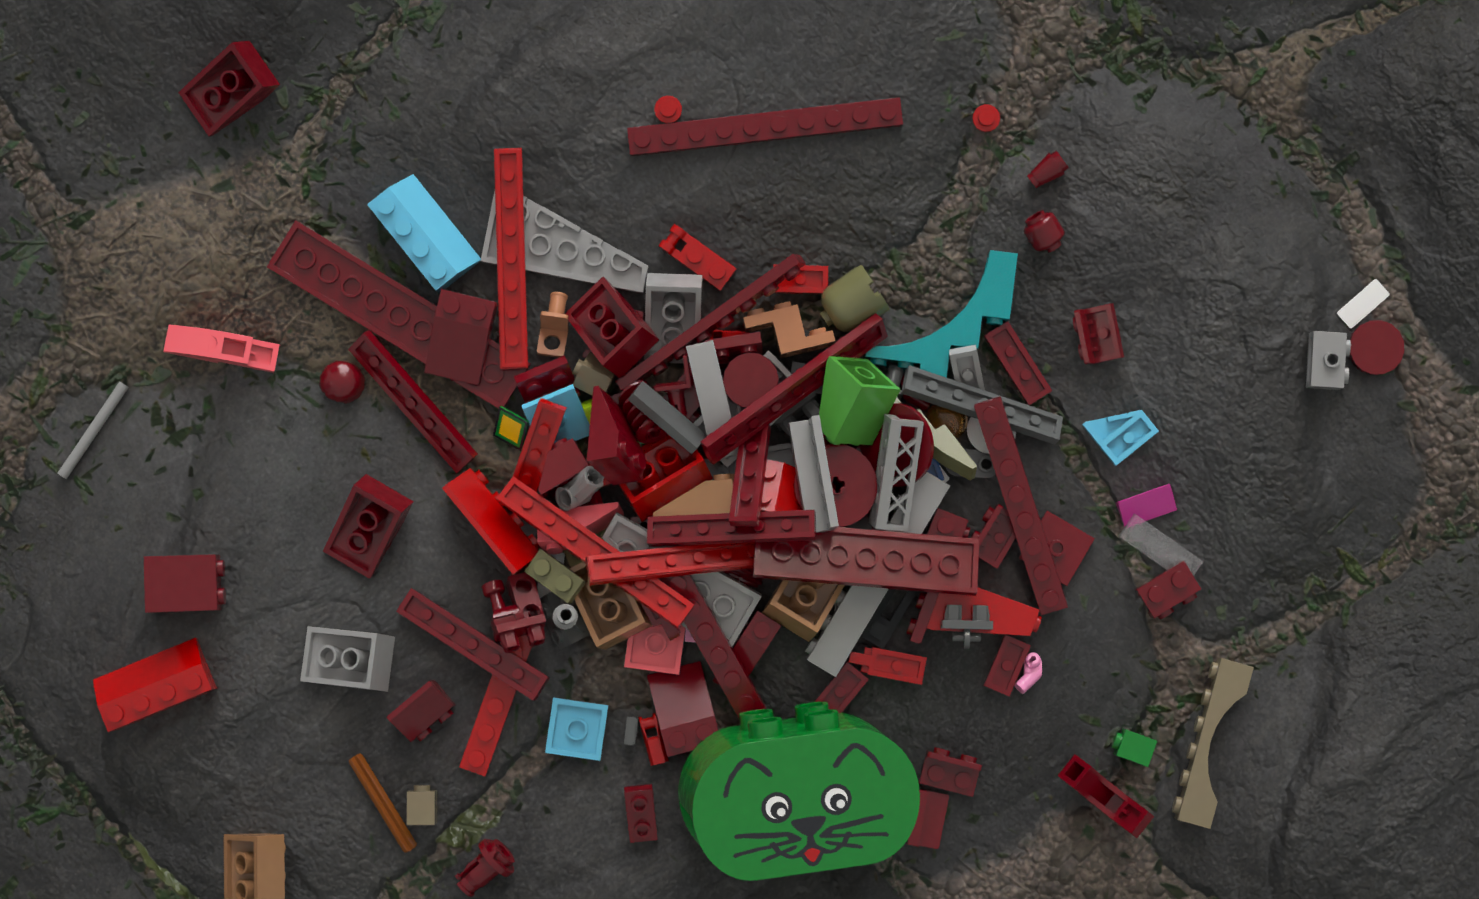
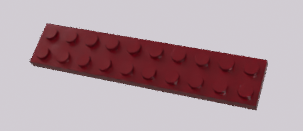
M295 220L267 265V268L426 364L437 306ZM490 339L479 386L453 379L450 380L499 409V406L505 408L518 387L514 376L526 372L528 369L501 370L500 345Z

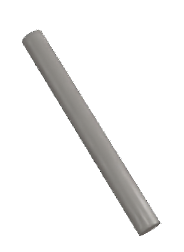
M119 381L58 471L60 476L65 479L68 478L129 388L128 386Z

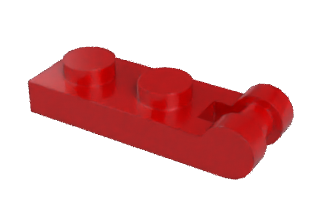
M674 224L669 230L671 233L666 240L663 239L658 247L696 275H702L703 280L721 292L737 268L689 235L681 227ZM679 240L686 243L681 252L675 248Z

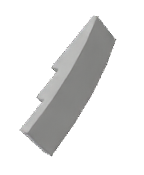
M713 340L686 346L707 436L731 419ZM738 447L725 457L737 455Z

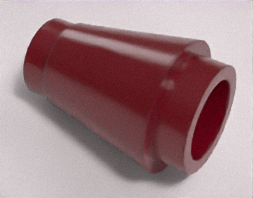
M1056 150L1052 154L1048 153L1027 177L1037 189L1039 186L1065 175L1064 171L1069 169V167Z

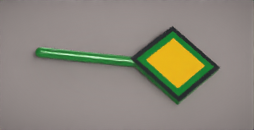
M499 406L493 436L521 452L529 421L503 406Z

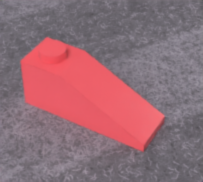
M619 502L580 506L569 511L562 510L594 534H598L606 529L616 512L624 516ZM537 530V541L542 550L548 554H560L563 550H566Z

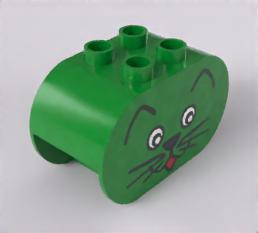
M828 702L798 704L795 706L796 718L783 720L781 717H774L772 709L745 711L739 714V726L725 727L714 732L701 741L687 758L679 780L678 798L680 811L687 829L701 846L708 859L719 870L736 879L755 881L874 864L886 860L899 851L910 837L916 824L920 805V790L916 772L907 755L897 744L874 726L859 717L838 713V710L829 709Z

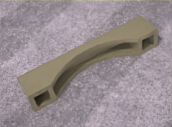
M1217 658L1216 663H1211L1208 678H1211L1210 687L1204 690L1201 698V705H1204L1202 716H1197L1194 724V732H1197L1194 743L1191 742L1187 750L1186 758L1190 759L1187 770L1183 769L1179 780V785L1183 786L1180 797H1175L1172 806L1175 819L1211 829L1218 802L1212 790L1208 774L1210 743L1223 715L1236 701L1247 694L1254 667L1223 658Z

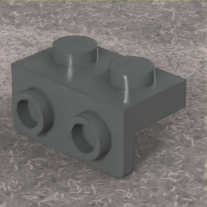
M553 592L540 598L546 624L550 630V637L560 650L590 635L575 600L569 605L576 609L578 620L572 628L564 630L554 624L553 612L559 605L568 603ZM568 611L560 614L564 621L571 618Z

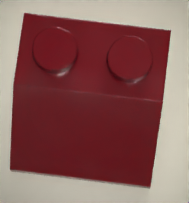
M563 438L552 445L553 450L548 452L538 488L540 495L548 501L555 497L557 488L566 485L585 467L590 466L573 438L570 440Z
M430 680L386 718L410 742L416 738L421 742L433 732L430 726L436 721L442 724L454 714L451 709L456 704L435 680Z

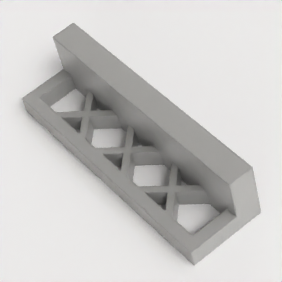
M884 414L876 468L877 493L869 516V524L875 529L908 532L924 425L923 421L900 419L896 415ZM901 426L915 427L914 438L904 444L900 438ZM906 451L911 458L910 465L903 471H900L896 466V460ZM902 479L907 485L906 492L896 499L892 493V487ZM898 506L903 512L901 524L887 523L889 512Z
M811 416L809 420L791 422L788 424L802 508L803 510H815L816 533L835 530L839 524L820 416Z

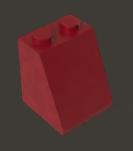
M220 555L143 556L145 613L222 610V604L226 603L225 588H221V577L225 576V562L220 560Z

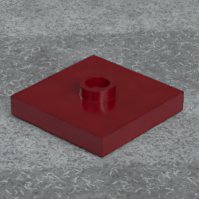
M1046 511L1041 519V523L1060 582L1068 586L1095 538L1053 513ZM1021 554V555L1019 556V559H1021L1022 561H1024V560H1023V557H1022V554Z

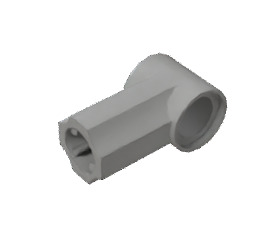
M591 465L585 467L570 482L557 488L555 491L557 505L562 510L569 511L590 502L592 495L603 486L604 477Z

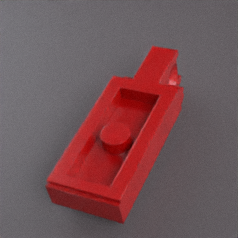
M865 647L864 654L851 652L848 656V662L861 665L860 672H865L867 675L922 685L927 657L874 647Z

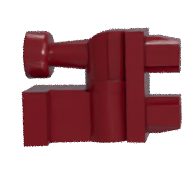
M526 572L508 576L506 590L513 604L510 606L505 605L501 596L505 592L502 580H492L481 586L484 597L491 599L493 609L491 627L494 632L495 642L500 641L505 653L513 652L520 648L518 639L520 636L527 635L530 646L544 643L546 618L543 614L534 578Z

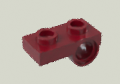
M652 784L624 787L630 843L658 840Z

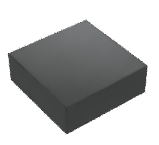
M627 716L625 745L636 744L639 718L635 716Z

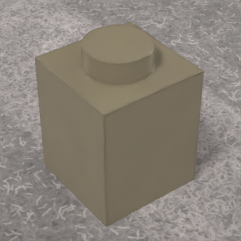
M589 352L584 361L578 360L572 373L576 375L573 386L592 396L593 386H599L607 393L615 377V374L603 367L591 352Z
M414 785V790L407 791V825H436L437 790H430V785Z

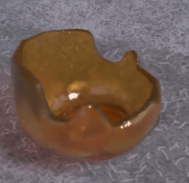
M934 404L927 411L926 418L935 430L945 424L956 439L965 433L969 421V416Z

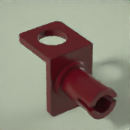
M685 353L683 355L686 381L660 383L654 386L656 392H667L668 402L683 415H687L684 390L694 385L688 354Z

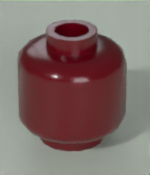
M1040 210L1025 221L1024 234L1036 251L1047 250L1050 253L1061 246L1060 240L1063 238L1065 231L1052 212Z

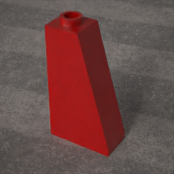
M977 587L976 596L939 593L926 629L963 632V629L941 628V620H944L946 605H962V620L972 621V605L988 606L990 621H993V630L970 629V632L1031 636L1032 631L1037 632L1042 617L1038 616L1039 609Z

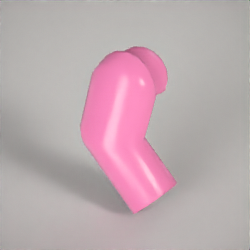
M1032 652L1026 656L1024 675L1014 685L1022 694L1029 690L1042 676V661L1039 654Z

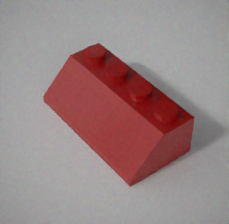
M469 468L447 483L442 489L513 575L519 574L528 567L541 547L533 534L527 536L521 529L525 525L515 513L510 515L504 508V505L497 501L499 493L496 491L492 494L486 485L489 483V480L480 470L474 472L473 469Z
M197 637L93 679L97 706L108 732L118 730L217 689Z

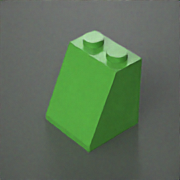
M829 356L826 363L819 411L822 433L825 435V439L834 445H872L883 425L884 414L889 413L901 389L868 359Z

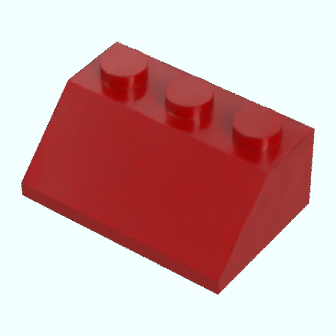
M667 435L660 441L645 444L641 447L646 458L643 480L618 485L641 522H643L648 517L653 516V512L704 481L712 480L713 477L697 449L691 454L670 435Z

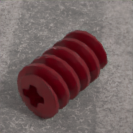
M641 380L627 386L620 393L618 402L623 407V412L627 416L628 422L632 425V430L636 433L638 441L650 444L662 440L668 434L628 400L636 387L644 381Z

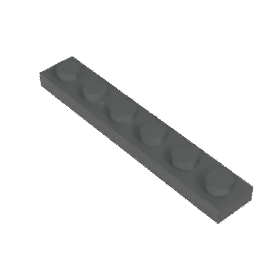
M910 365L905 371L901 394L976 419L978 417L974 404L1000 396ZM1001 396L1012 431L1056 445L1060 440L1062 416Z

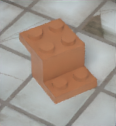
M790 301L774 305V310L764 312V308L748 311L747 317H743V325L746 332L773 327L780 359L827 348L835 343L833 330L826 331V327L809 331V336L805 337L798 304L792 306Z

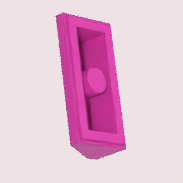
M1170 484L1115 502L1124 528L1177 510Z

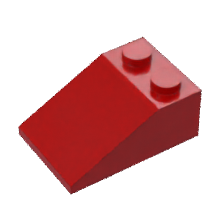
M767 459L760 512L801 510L794 493L795 467L784 462ZM831 483L832 489L836 490V484Z

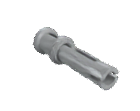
M569 604L559 605L553 612V622L560 629H570L578 620L576 609ZM568 611L571 618L564 621L560 614Z

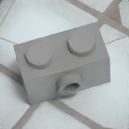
M1312 331L1309 333L1306 388L1340 390L1344 388V384H1348L1349 368L1345 367L1346 356L1349 357L1351 342L1347 340V333Z

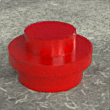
M663 96L655 104V115L663 123H673L681 116V103L673 96Z
M981 105L973 113V124L982 132H991L999 125V111L992 105Z

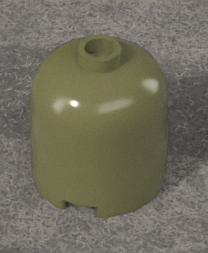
M862 265L853 268L823 290L821 304L824 311L820 312L828 327L834 324L839 331L849 333L875 313L882 316L890 310L881 293H878V291L873 293L869 285L874 282Z

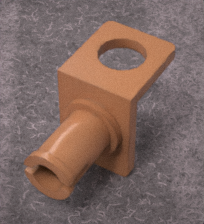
M552 292L550 294L548 312L541 311V329L537 346L538 355L558 358L564 356L569 330L568 315L564 314L568 299L565 293ZM554 336L559 339L560 345L557 349L550 350L545 347L544 341L548 337Z

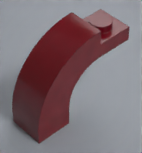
M1075 754L1058 775L1071 788L1135 838L1139 837L1154 818L1150 812L1124 794Z

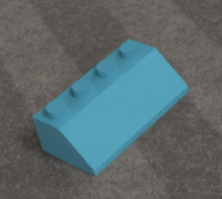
M414 174L388 187L367 204L438 294H440L441 289L445 290L481 261L479 255Z

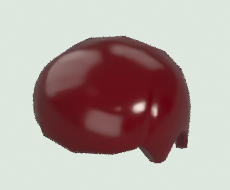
M335 361L324 368L320 375L319 386L322 393L328 399L346 404L360 397L365 388V377L356 365L346 361Z

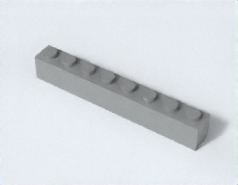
M926 472L920 480L915 482L908 532L877 530L922 534L950 485ZM897 506L893 509L894 512L887 523L901 524L903 512ZM850 585L846 592L842 590L834 603L837 606L832 616L830 614L827 615L820 628L823 630L818 639L813 637L805 649V652L808 653L806 659L836 677L888 589Z

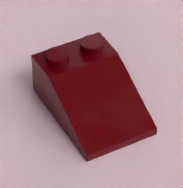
M240 41L229 44L178 93L210 137L262 102L280 84L250 41Z
M602 277L565 313L568 315L569 322L601 365L619 378L659 341V338L649 325L605 277Z
M441 289L424 373L479 386L498 304L494 301Z
M593 386L586 462L612 485L642 481L643 472L646 468V458L636 438V434L632 430V425L628 422L623 408L602 388Z
M367 474L364 475L353 485L323 552L370 579L403 525L414 501Z
M700 661L680 666L679 675L661 672L647 675L667 757L694 750L701 741L719 730Z

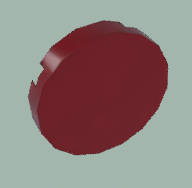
M1372 320L1358 326L1351 334L1350 359L1353 365L1361 372L1369 375H1383L1394 370L1401 362L1404 354V340L1400 331L1392 324L1382 320Z
M757 353L738 355L728 364L723 378L725 392L735 404L745 408L773 389L779 381L776 367L768 358Z

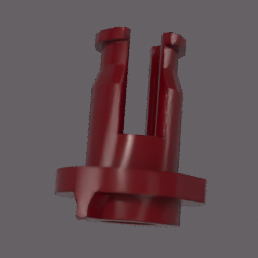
M483 839L478 845L481 853L465 867L461 874L455 875L456 879L460 880L457 883L458 887L467 896L473 897L475 895L474 892L487 885L498 874L509 877L514 872V857L509 849L499 840Z

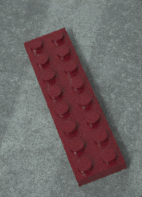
M837 527L835 530L816 533V540L755 542L753 577L976 596L979 539Z

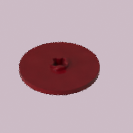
M894 403L888 414L896 415L900 419L924 422L915 482H917L926 474L932 463L934 454L933 435L927 421L916 409L906 404ZM901 426L900 438L904 444L914 438L915 427ZM882 427L872 445H861L862 454L871 463L875 474ZM906 451L896 460V466L900 471H903L910 465L911 458ZM900 479L893 486L901 487L907 485Z
M843 444L825 445L831 483L833 478H836L837 483H842L838 493L833 489L838 527H845L862 519L873 506L877 493V478L871 463L861 452ZM795 473L794 493L798 505L803 510L797 474Z

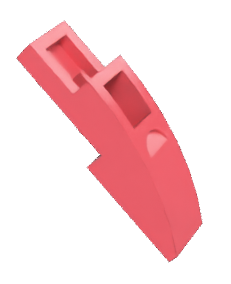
M168 325L163 352L274 373L280 344L255 340L253 337L223 331Z

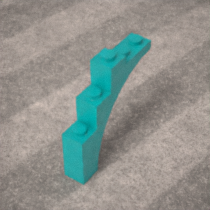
M989 251L984 274L975 294L966 307L950 323L931 335L910 343L893 346H875L865 353L864 359H869L877 366H886L887 362L898 363L897 366L902 369H907L909 365L913 367L917 365L919 369L947 378L950 348L976 345L978 349L982 319H986V324L1002 325L1003 321H1009L1018 253Z

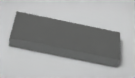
M644 381L636 387L628 398L634 406L691 454L699 447L700 441L705 438L706 434Z

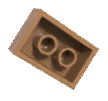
M584 562L570 568V570L587 581L574 600L597 648L606 650L653 626L641 603L615 584L589 586L587 567Z

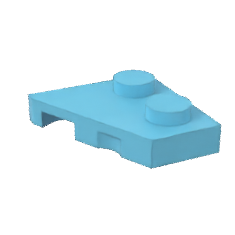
M1142 410L1086 421L1082 424L1083 428L1114 466L1118 465L1159 432Z

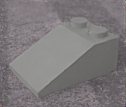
M647 273L645 322L659 338V341L644 355V360L701 320L702 275ZM683 358L678 361L674 359L669 363H683Z
M308 626L300 681L388 692L395 636Z

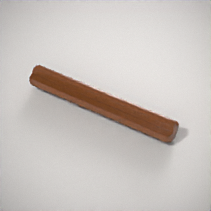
M360 753L350 758L349 764L403 852L407 853L417 846L416 841L364 756Z

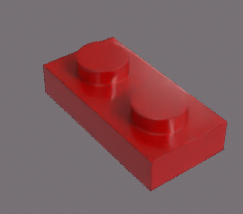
M803 266L800 268L802 272L790 281L785 279L778 284L779 289L775 293L822 294L823 290L828 287V266Z

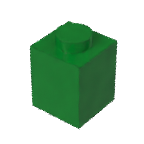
M1122 728L1121 733L1117 732L1115 734L1111 748L1115 749L1114 755L1148 767L1157 741Z

